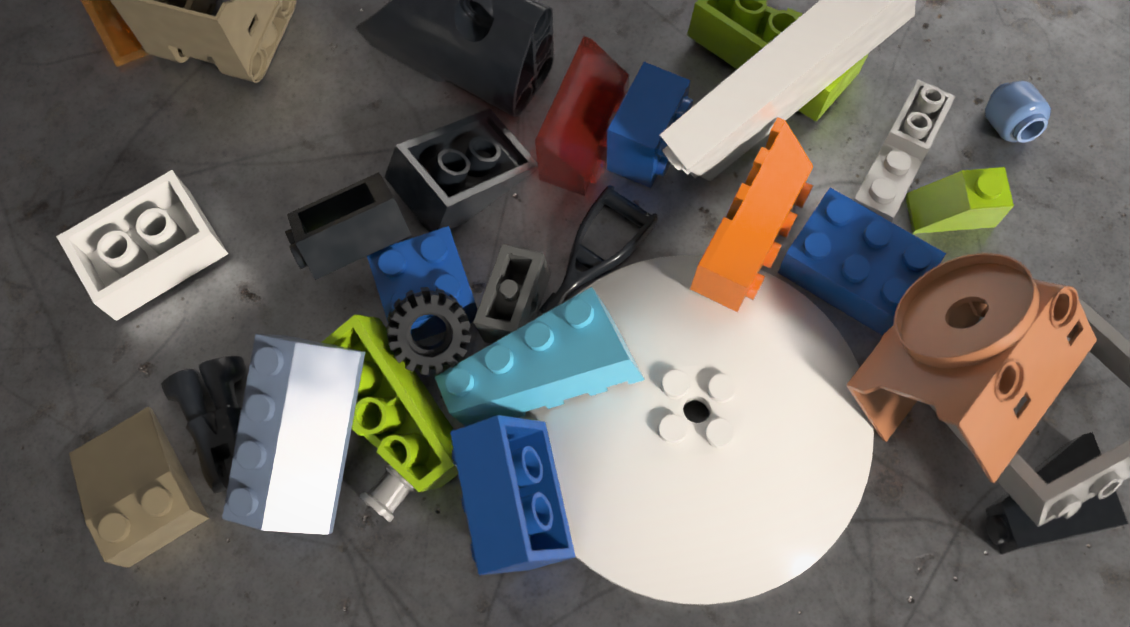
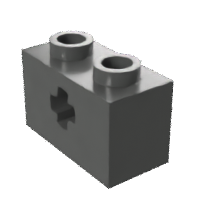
M502 244L473 322L484 342L493 344L536 319L551 276L543 253Z

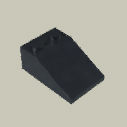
M489 108L397 144L384 178L425 228L432 232L447 226L451 230L466 223L537 171L539 164Z

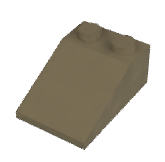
M149 406L69 453L84 519L104 562L129 568L209 519L153 409Z

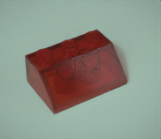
M583 36L535 139L539 180L585 196L590 182L596 184L601 176L604 166V160H601L605 148H607V129L629 90L630 76L591 38Z

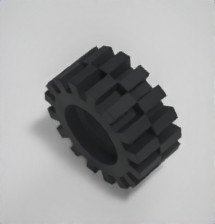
M420 287L421 292L414 293L411 290L405 293V299L402 301L398 299L394 303V310L389 312L387 318L388 343L390 349L394 352L396 360L399 363L403 361L406 369L413 372L415 368H418L420 374L429 375V370L435 369L436 373L439 374L444 372L443 366L449 364L453 368L458 364L456 358L459 355L465 356L468 351L466 343L471 341V334L469 332L471 327L462 305L458 303L453 295L450 294L448 296L444 290L436 288L435 291H430L428 287ZM423 315L438 316L446 324V332L443 339L433 346H422L411 337L413 323Z

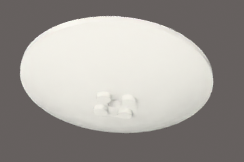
M702 255L658 257L615 270L596 280L578 293L580 294L590 287L594 289L611 314L645 380L630 385L627 381L607 387L608 391L593 396L586 393L564 400L563 405L550 409L543 406L526 411L525 416L519 418L546 422L575 556L589 569L626 590L660 601L678 604L710 605L754 597L782 585L815 563L836 542L849 524L860 503L868 481L874 438L873 425L846 386L860 367L850 347L828 317L805 295L777 277L760 270L759 274L764 275L765 279L755 299L751 300L746 297L739 311L736 312L690 290ZM700 401L708 408L709 418L701 423L691 422L685 417L683 407L688 402Z

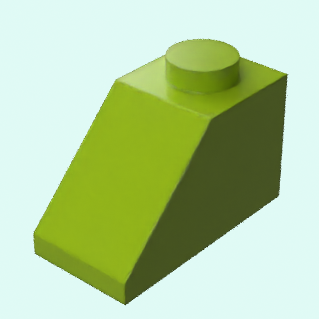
M1005 167L962 170L910 191L905 195L912 234L994 228L1014 207Z

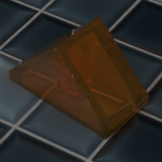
M81 0L116 67L149 55L144 51L143 46L110 0Z

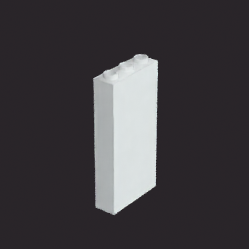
M916 0L818 1L664 130L660 136L668 146L662 150L677 170L682 169L687 175L690 173L694 178L701 176L709 181L713 180L770 133L777 117L787 120L914 17Z

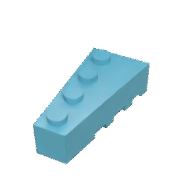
M592 287L461 361L453 368H449L435 376L449 414L464 426L497 415L519 418L525 416L526 411L543 406L550 409L563 405L564 400L586 393L593 396L608 391L607 387L627 381L630 385L645 380L611 314Z

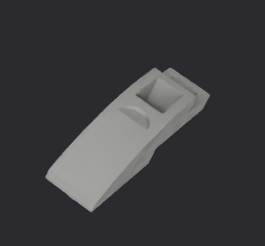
M917 79L854 198L855 202L890 222L893 221L956 96Z

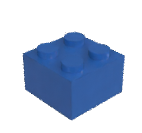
M643 62L607 129L606 170L648 188L652 187L657 175L665 176L671 162L662 151L668 145L660 134L692 108L693 99L688 98L691 80Z
M449 226L389 245L367 256L386 319L389 312H393L394 303L398 299L402 301L406 298L405 293L411 290L414 293L421 292L420 287H428L430 291H435L436 288L444 290L446 295H453L458 303L462 305L469 323L474 322L478 309ZM423 315L416 319L411 327V337L415 342L446 332V324L435 315Z

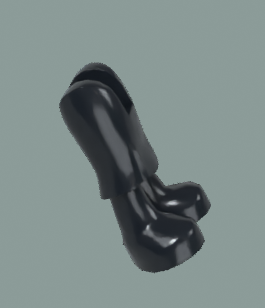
M226 356L204 361L198 366L200 372L194 369L180 370L167 377L161 383L167 399L178 402L187 420L185 428L195 442L202 474L214 494L225 491L228 488L229 476L224 460L231 457L233 459L242 407H238L234 384L244 378L246 374V366L243 358L240 356ZM204 383L216 409L211 412H207L203 398Z

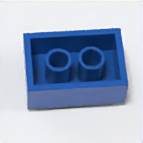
M830 187L786 252L777 273L883 336L893 326L897 306L908 288L926 272L938 266L946 253Z
M497 415L451 431L453 443L452 458L458 469L462 489L461 504L468 519L472 540L471 555L477 565L478 575L527 571L575 558L546 422Z

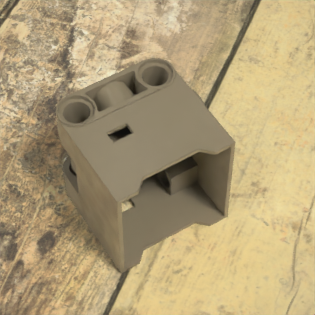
M217 0L110 1L147 54L179 63H184L189 57L216 64L222 74L257 83L262 80L294 12L297 0H229L222 2L216 16H212L217 5Z

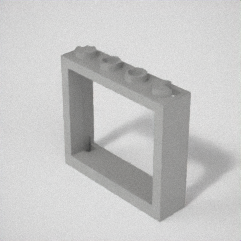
M1080 300L1079 302L1097 339L1090 352L1130 388V342L1088 304ZM930 405L931 408L936 412L935 406ZM945 422L948 425V427L956 434V436L964 443V445L971 451L957 426ZM1130 440L1049 484H1046L1027 462L1016 453L997 481L1039 527L1055 517L1058 518L1064 515L1068 518L1072 516L1084 501L1095 495L1102 499L1116 491L1123 480L1130 477Z

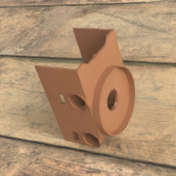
M995 253L970 254L940 263L922 275L908 288L897 306L893 326L884 333L879 344L846 386L881 439L885 442L891 437L917 401L935 406L939 420L957 426L991 483H995L1097 339L1074 287L1033 279L1026 266L1006 255ZM1025 395L1027 398L1026 402L1018 413L1015 414L1014 408Z

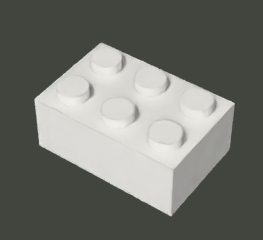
M173 170L56 236L93 303L116 321L228 254L192 194Z

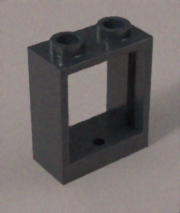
M379 172L288 213L287 216L291 228L285 231L291 244L289 248L300 269L309 267L315 280L411 236V232L397 202Z

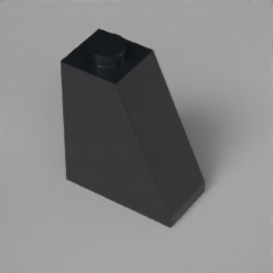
M1093 432L1083 434L1064 444L1037 466L1034 471L1046 484H1049L1099 457L1101 452ZM1116 491L1102 499L1095 495L1084 501L1072 516L1068 518L1064 515L1058 518L1055 517L1039 527L1007 492L985 509L988 516L985 522L987 533L991 541L998 545L1001 555L1108 531L1129 524Z

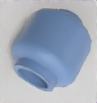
M1015 81L998 86L992 92L985 107V116L1003 140L1013 143L1029 142L1040 136L1048 126L1051 107L1034 85L1027 81Z

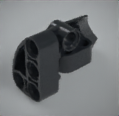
M390 0L376 13L356 26L357 31L372 47L438 82L449 81L513 117H518L525 110L545 82L554 62L553 10L538 0Z

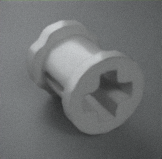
M387 463L385 465L386 472L369 492L363 491L359 498L390 523L394 518L393 511L410 492H416L417 490Z

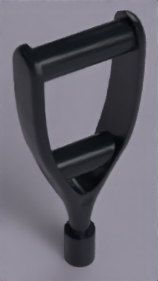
M607 186L583 218L572 245L564 280L556 293L552 292L539 309L541 313L545 314L561 305L575 289L595 277L612 270L627 259L655 227L658 215L656 213L651 215L614 191V186ZM605 205L641 227L638 233L620 251L607 260H604L581 244L590 225ZM579 262L589 270L577 271L576 263Z

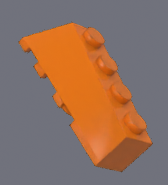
M777 117L771 128L765 148L761 147L745 184H741L727 216L723 217L702 256L690 290L736 312L739 311L746 297L751 300L755 299L765 279L764 275L759 274L760 269L763 265L768 268L772 267L782 246L775 241L779 235L787 238L798 214L792 212L794 206L803 208L813 188V185L807 183L813 165L786 120Z

